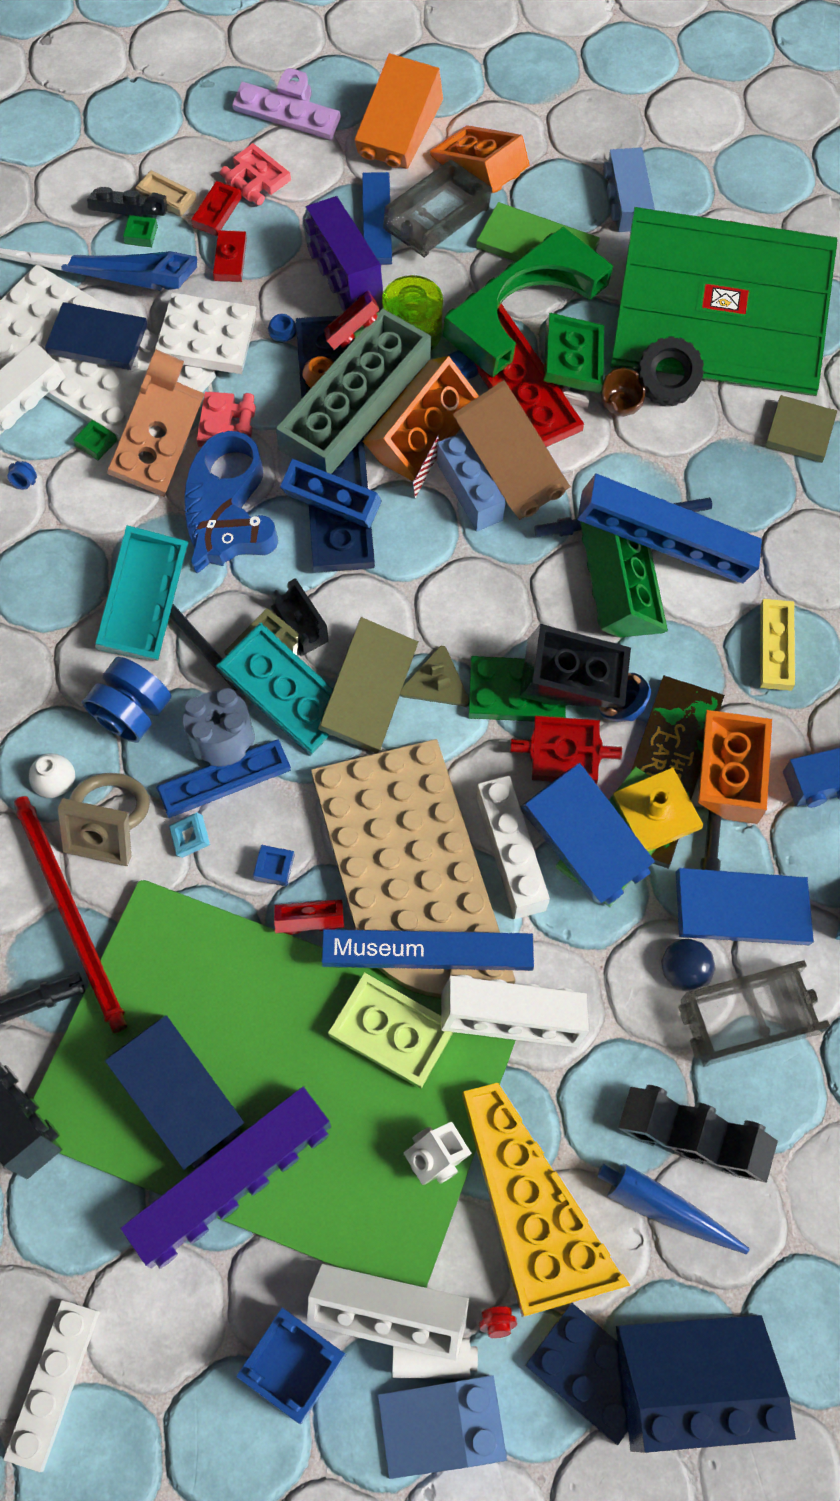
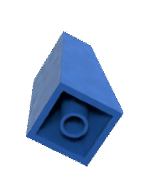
M581 763L568 769L520 806L522 813L576 877L595 903L605 901L609 905L624 894V891L621 889L631 880L636 884L651 873L648 867L655 862Z

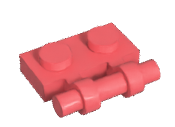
M254 143L233 157L235 168L231 170L224 166L220 170V175L225 178L226 184L241 189L242 196L249 202L253 201L258 206L265 200V197L260 193L263 189L272 195L291 181L290 172ZM248 176L252 181L247 183L243 178Z
M205 391L197 435L198 447H202L212 436L226 431L241 432L251 438L253 428L250 426L251 418L255 416L256 410L254 395L245 393L243 394L242 401L236 404L233 393ZM232 418H239V423L235 426L231 425Z

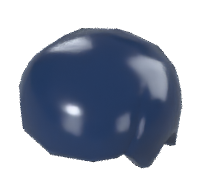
M689 938L678 940L668 946L661 960L663 975L673 987L689 992L708 986L716 969L712 952L704 943Z

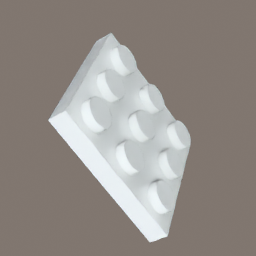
M172 293L155 350L157 349L183 360V365L242 374L255 323L257 307Z

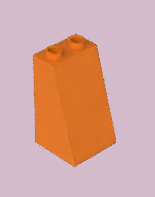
M391 53L388 54L354 139L358 154L367 160L376 159L385 162L393 168H409L443 101L440 69L438 67Z

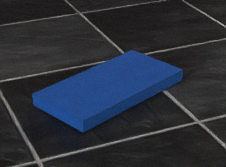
M679 868L675 871L679 937L806 946L814 943L808 877Z

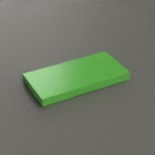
M498 202L477 239L476 248L517 262L524 257L530 248H536L550 233L554 234L562 227H565L594 251H596L599 245L600 237Z

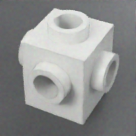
M453 1122L434 1130L431 1126L422 1130L412 1138L415 1144L404 1152L413 1172L417 1175L422 1185L437 1179L439 1184L447 1181L458 1173L455 1166L472 1154Z

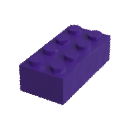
M338 196L307 205V218L304 219V226L311 241L307 243L308 251L311 258L317 260L321 275L327 276L331 292L333 294L337 293L342 310L345 311L366 291H369L376 300L379 307L378 312L382 308L385 309L381 264Z

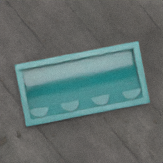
M126 525L95 643L96 650L145 660H159L188 541Z

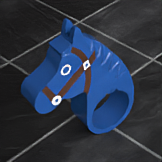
M226 431L212 436L198 451L189 469L185 488V516L188 533L194 547L191 563L196 573L202 571L210 563L224 566L225 562L238 555L270 554L278 545V535L274 522L269 517L263 515L250 517L241 508L257 489L263 478V465L258 447L249 436L241 432ZM228 453H243L253 459L247 471L234 478H221L219 480V477L210 473L215 461Z

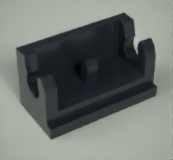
M294 578L288 582V591L285 594L280 595L277 590L273 592L271 610L299 634L297 650L303 656L329 642L328 629L325 621L297 579Z

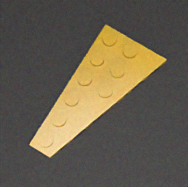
M499 1083L463 1091L464 1105L521 1317L631 1286L610 1258L611 1255L605 1245L601 1244L588 1224V1219L557 1172L552 1169L544 1157V1152L537 1141L535 1142L522 1123V1118Z

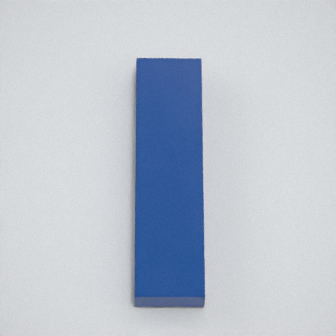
M389 172L362 173L364 239L381 265L392 264Z
M277 739L246 751V755L234 764L220 767L209 765L160 784L156 788L168 818H172L289 772L291 767L281 743Z

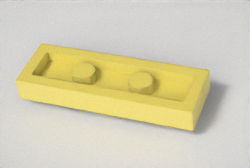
M763 599L760 604V688L792 691L795 686L794 601Z

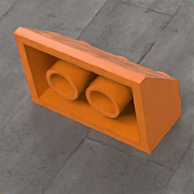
M712 710L706 711L699 804L725 820L752 824L760 822L767 811L772 719Z

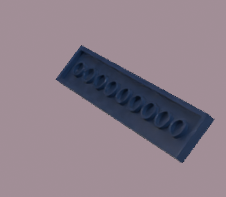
M338 316L296 318L301 399L311 389L302 376L305 364L310 359L318 356L328 357L335 362L355 340L354 338L343 348L339 345L335 350L326 341L324 328ZM363 436L333 471L332 475L368 489L365 448L362 442L364 440ZM309 505L314 573L375 568L372 526L369 529Z

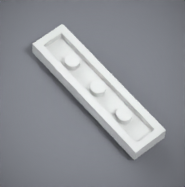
M61 1300L4 1456V1461L37 1472L44 1471L99 1316V1311Z

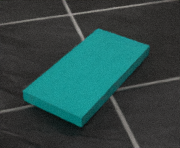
M261 622L216 666V669L310 756L331 735L319 730L318 727L333 688Z

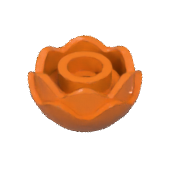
M324 356L310 359L305 364L302 374L306 384L312 388L332 366L334 361Z

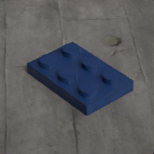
M570 1303L525 1366L611 1442L618 1446L628 1432L618 1341L576 1305Z

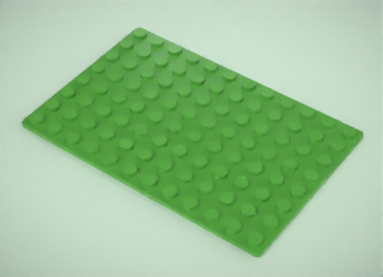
M146 880L139 881L100 960L119 1005L125 1012L123 1017L127 1023V1028L119 1033H112L109 1023L103 1019L104 1014L89 982L33 1098L39 1106L36 1112L43 1120H49L60 1134L56 1141L63 1150L59 1154L161 1196L196 1170L191 1165L185 1169L181 1167L105 1061L125 1044L167 1015L244 1121L238 1127L241 1134L303 1086L331 1124V1128L327 1130L329 1136L321 1144L313 1149L308 1145L297 1154L300 1159L284 1172H281L280 1169L276 1170L268 1177L270 1183L264 1189L253 1196L248 1192L237 1201L240 1205L238 1209L222 1221L338 1268L427 1288L477 1150L462 1092L494 1083H499L500 1085L516 1040L453 1032L422 1089H419L331 1038L328 1032L364 973L440 1016L441 998L426 996L400 986L389 979L378 968L322 967L323 947L286 933H275L273 928ZM453 1122L472 1154L455 1166L458 1173L447 1181L439 1184L437 1179L422 1185L417 1175L413 1172L404 1152L415 1144L412 1138L422 1130L430 1126L434 1130ZM219 1142L209 1152L214 1156L225 1146Z

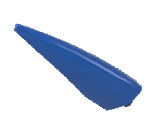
M625 1163L621 1164L619 1171L605 1164H602L597 1177L612 1185L607 1197L643 1216L694 1237L743 1254L749 1252V1247L710 1216L649 1176Z

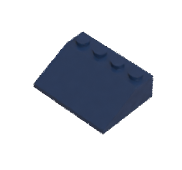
M762 1315L616 1326L630 1452L649 1453L796 1440L790 1397Z

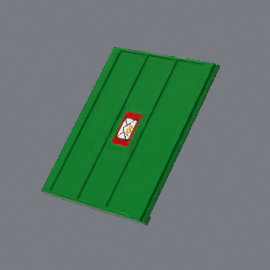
M634 207L611 366L638 369V364L644 351L647 350L652 342L655 343L660 338L665 339L668 336H674V338L678 339L683 338L688 343L691 342L694 348L699 350L701 360L704 363L702 379L817 396L830 305L837 237ZM665 358L656 366V372L684 376L683 365L674 358Z

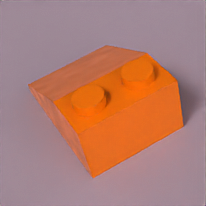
M468 125L430 151L432 158L472 188L486 191L487 193L500 191L504 184L519 177L520 173L530 166L523 135Z

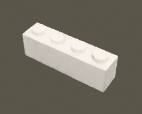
M35 341L31 342L0 369V434L6 429L11 428L16 423V420L28 410L34 408L40 399L51 390L56 389L60 382L66 378L57 362Z
M510 776L478 783L476 800L513 918L518 919L546 911L550 897Z
M450 975L441 992V1031L578 1048L589 1032L587 993L574 992L568 988L558 990L542 988L536 984H511L500 979L489 981L474 979L468 975Z
M322 1264L308 1296L307 1325L456 1361L466 1327L469 1298Z

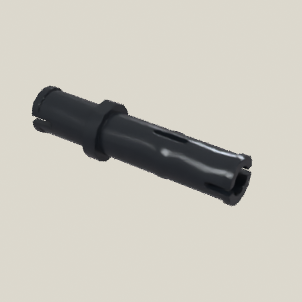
M76 972L73 975L51 983L48 981L42 982L38 988L0 1001V1024L44 1007H55L57 1002L84 994L86 991L84 984H77L83 981L80 973Z

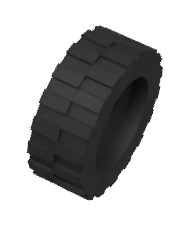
M668 336L665 339H658L655 343L652 342L647 350L644 351L636 373L639 375V382L642 387H645V397L651 399V402L661 404L660 406H677L678 403H684L695 393L704 374V363L701 360L699 350H696L691 342L688 343L683 338L678 339L674 338V336ZM674 358L683 365L684 377L678 384L669 386L658 380L656 366L661 360Z

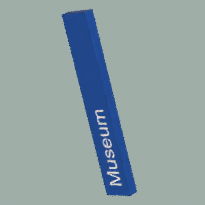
M323 929L322 967L533 971V933Z

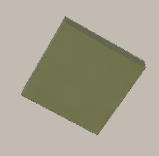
M780 395L765 447L822 463L828 448L837 410Z

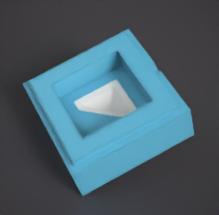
M197 812L169 825L176 856L183 858L210 845L203 815Z

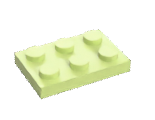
M364 973L328 1034L336 1041L422 1089L453 1032L441 1031V1016Z

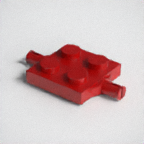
M535 716L534 733L531 740L511 739L510 753H530L532 780L553 782L568 769L581 763L597 784L601 760H621L622 746H603L600 737V720Z

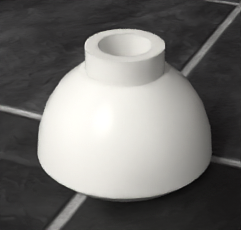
M54 753L44 754L38 757L30 767L28 775L30 786L35 793L42 797H59L72 787L75 780L74 767L64 756Z

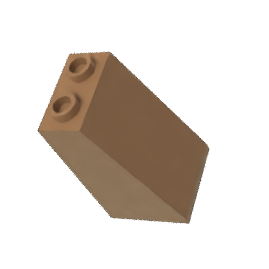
M505 380L453 413L506 502L519 520L534 515L539 510V507L550 500L560 498L571 487Z

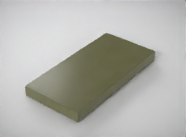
M361 617L357 623L318 729L377 754L381 750L419 641Z

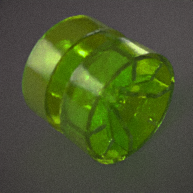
M417 275L402 276L389 283L382 295V308L431 336V350H433L442 337L443 295L440 288L430 279Z

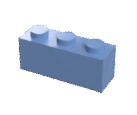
M642 147L610 149L608 162H604V179L609 180L607 186L608 200L613 201L611 217L612 221L617 222L618 232H630L634 207L655 210Z
M462 432L437 442V464L476 532L503 521L505 499L465 433Z

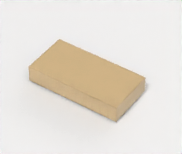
M152 170L135 187V190L142 195H151L153 192L165 195L167 197V210L180 217L196 200V193Z

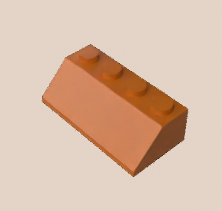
M449 356L429 360L362 442L382 465L414 482L437 436L438 440L442 441L456 435L461 429L453 413L479 397V395Z

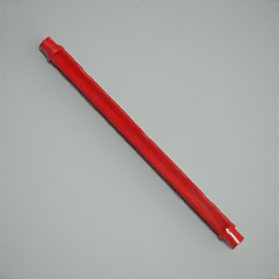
M27 796L19 797L14 801L17 809L16 816L21 821L104 1014L103 1019L109 1023L112 1033H119L127 1028V1023L123 1017L125 1012L119 1005L37 817L36 808L31 805Z

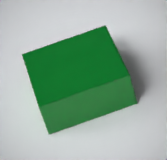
M129 215L123 235L124 243L152 248L158 228L156 218Z
M93 419L73 439L77 448L98 461L117 442L115 433Z

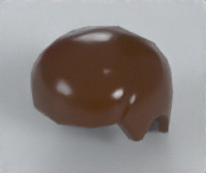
M626 368L614 369L604 378L601 400L605 408L615 416L624 417L632 415L643 406L645 387H642L639 382V375L635 371Z

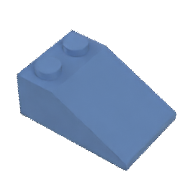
M494 1375L378 1395L389 1479L507 1461Z

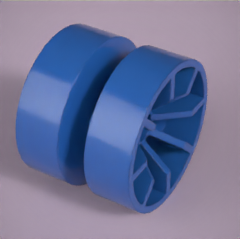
M116 657L102 675L107 685L96 683L82 700V704L87 712L104 728L125 740L138 743L152 725L147 714L158 716L170 701L171 693L156 676L144 667L127 658Z

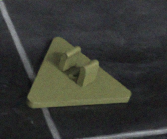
M440 646L403 686L400 693L403 698L464 707L469 704V698L445 646Z

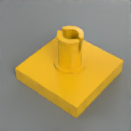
M673 767L613 793L612 798L624 821L647 851L659 848L703 827V823Z

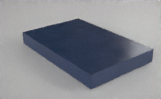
M63 302L49 335L45 350L49 355L131 370L148 325L145 317Z

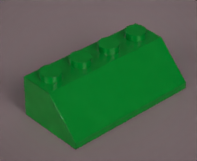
M581 521L582 542L586 549L587 568L591 575L592 595L596 602L597 622L601 630L619 638L667 632L668 628L651 548Z

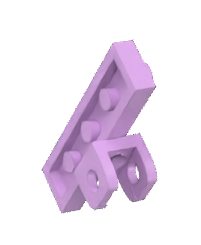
M287 68L278 83V92L241 82L232 104L234 111L332 141L341 118L340 111L309 102L312 91L310 85H308V77L305 72ZM296 77V78L299 79V81H298V82H296L295 80L290 81V79Z

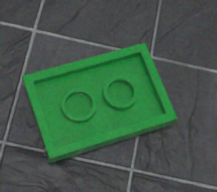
M549 312L546 320L543 381L600 394L604 376V325Z
M471 656L469 719L534 722L535 716L566 718V705L547 704L520 697L525 658Z

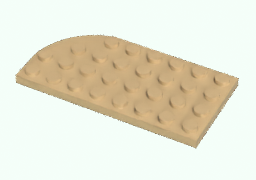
M437 739L311 769L312 779L355 930L500 933ZM378 968L389 979L400 986L416 993L441 998V992L450 975H468L474 979L489 981L500 979L507 983L515 984L513 970Z

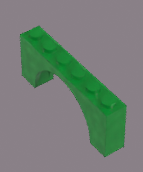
M562 227L554 234L550 233L536 248H530L519 261L508 265L505 271L498 277L491 278L485 287L477 293L470 294L465 302L456 309L452 308L444 317L443 337L493 378L513 362L516 342L505 332L497 314L498 307L509 295L529 286L554 285L573 290L591 300L609 285L613 265L565 227Z

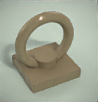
M102 773L81 782L73 790L70 799L62 798L58 806L63 852L128 866L132 857L130 830L143 821L149 810L150 799L145 787L136 779L119 773ZM118 786L129 790L135 796L136 807L129 815L125 811L83 803V800L88 793L97 788Z

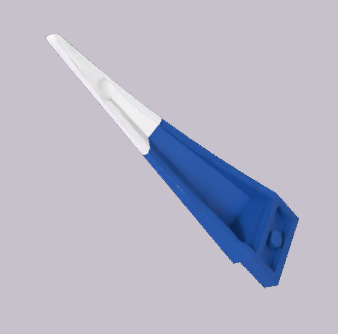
M0 248V258L33 265L38 264L42 267L161 291L162 288L168 290L179 289L197 268V256L172 251L94 256L47 254Z

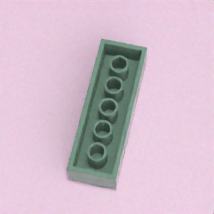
M382 308L377 314V319L371 325L364 328L276 427L278 450L297 461L332 474L430 360L431 336Z

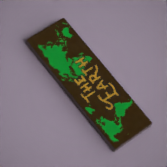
M663 675L631 772L637 767L651 777L673 767L691 800L701 771L705 714L707 710L720 712L725 695ZM679 839L656 848L651 855L655 861L653 864L669 869Z

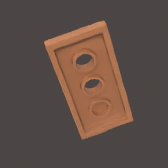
M156 349L107 474L165 497L203 400L204 393L177 382L184 361ZM153 426L161 427L165 432V436L161 438L153 437L149 432V428ZM144 451L150 452L155 457V461L150 464L144 463L139 459L138 455Z

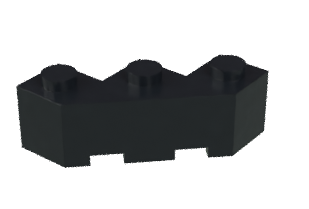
M647 1085L646 1089L630 1087L618 1126L620 1130L640 1142L651 1146L658 1143L673 1149V1154L700 1164L707 1162L723 1167L722 1172L735 1177L767 1183L778 1140L765 1132L766 1127L762 1124L745 1120L743 1125L728 1123L715 1114L716 1109L714 1107L696 1102L694 1107L679 1105L667 1097L665 1089L654 1085Z

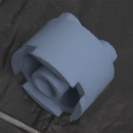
M225 688L220 691H212L199 697L191 698L186 702L183 727L191 750L198 760L201 761L202 759L210 762L212 766L220 767L234 764L246 755L245 751L254 743L255 734L248 708L243 699L236 695L234 690Z

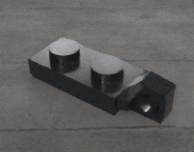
M98 187L87 198V207L92 211L142 217L143 214L164 216L167 212V197L155 192L151 195H142L135 190L118 192L113 191L109 187Z

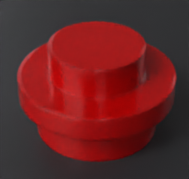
M492 1307L481 1313L480 1331L488 1333L490 1338L509 1336L511 1329L517 1326V1318L512 1316L510 1307Z

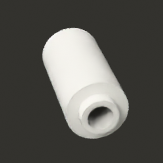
M462 1338L456 1361L393 1346V1378L470 1379V1371H477L478 1347L470 1346V1338Z

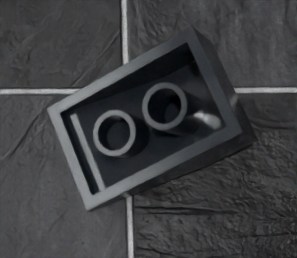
M540 624L527 639L520 697L553 705L623 708L626 701L631 647Z

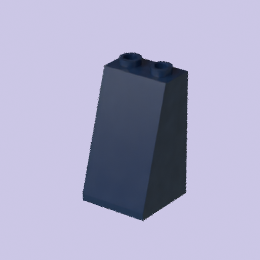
M167 1015L163 1016L105 1060L183 1169L189 1165L196 1169L212 1156L209 1152L212 1147L219 1142L225 1146L241 1134L238 1127L244 1121Z

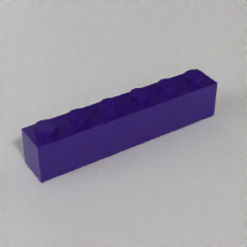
M303 1086L120 1229L145 1266L151 1269L156 1265L159 1269L163 1268L177 1257L176 1249L186 1241L193 1244L209 1231L207 1225L219 1216L223 1220L237 1210L240 1206L237 1201L248 1192L253 1196L264 1189L270 1183L268 1177L276 1170L280 1169L281 1172H284L300 1159L297 1155L308 1145L313 1149L321 1144L329 1136L327 1130L331 1128L330 1121Z

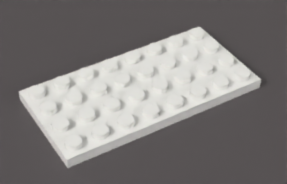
M37 264L0 300V368H3L33 341L45 350L46 343L63 302L113 312L117 311ZM147 329L145 330L131 370L50 355L57 362L66 378L60 382L56 389L51 390L45 396L87 422L93 419L115 433L117 440L120 441L155 352L159 336ZM183 365L177 382L203 392L216 378L215 370ZM158 426L149 428L150 434L156 438H161L165 433ZM147 451L141 452L140 455L144 456Z

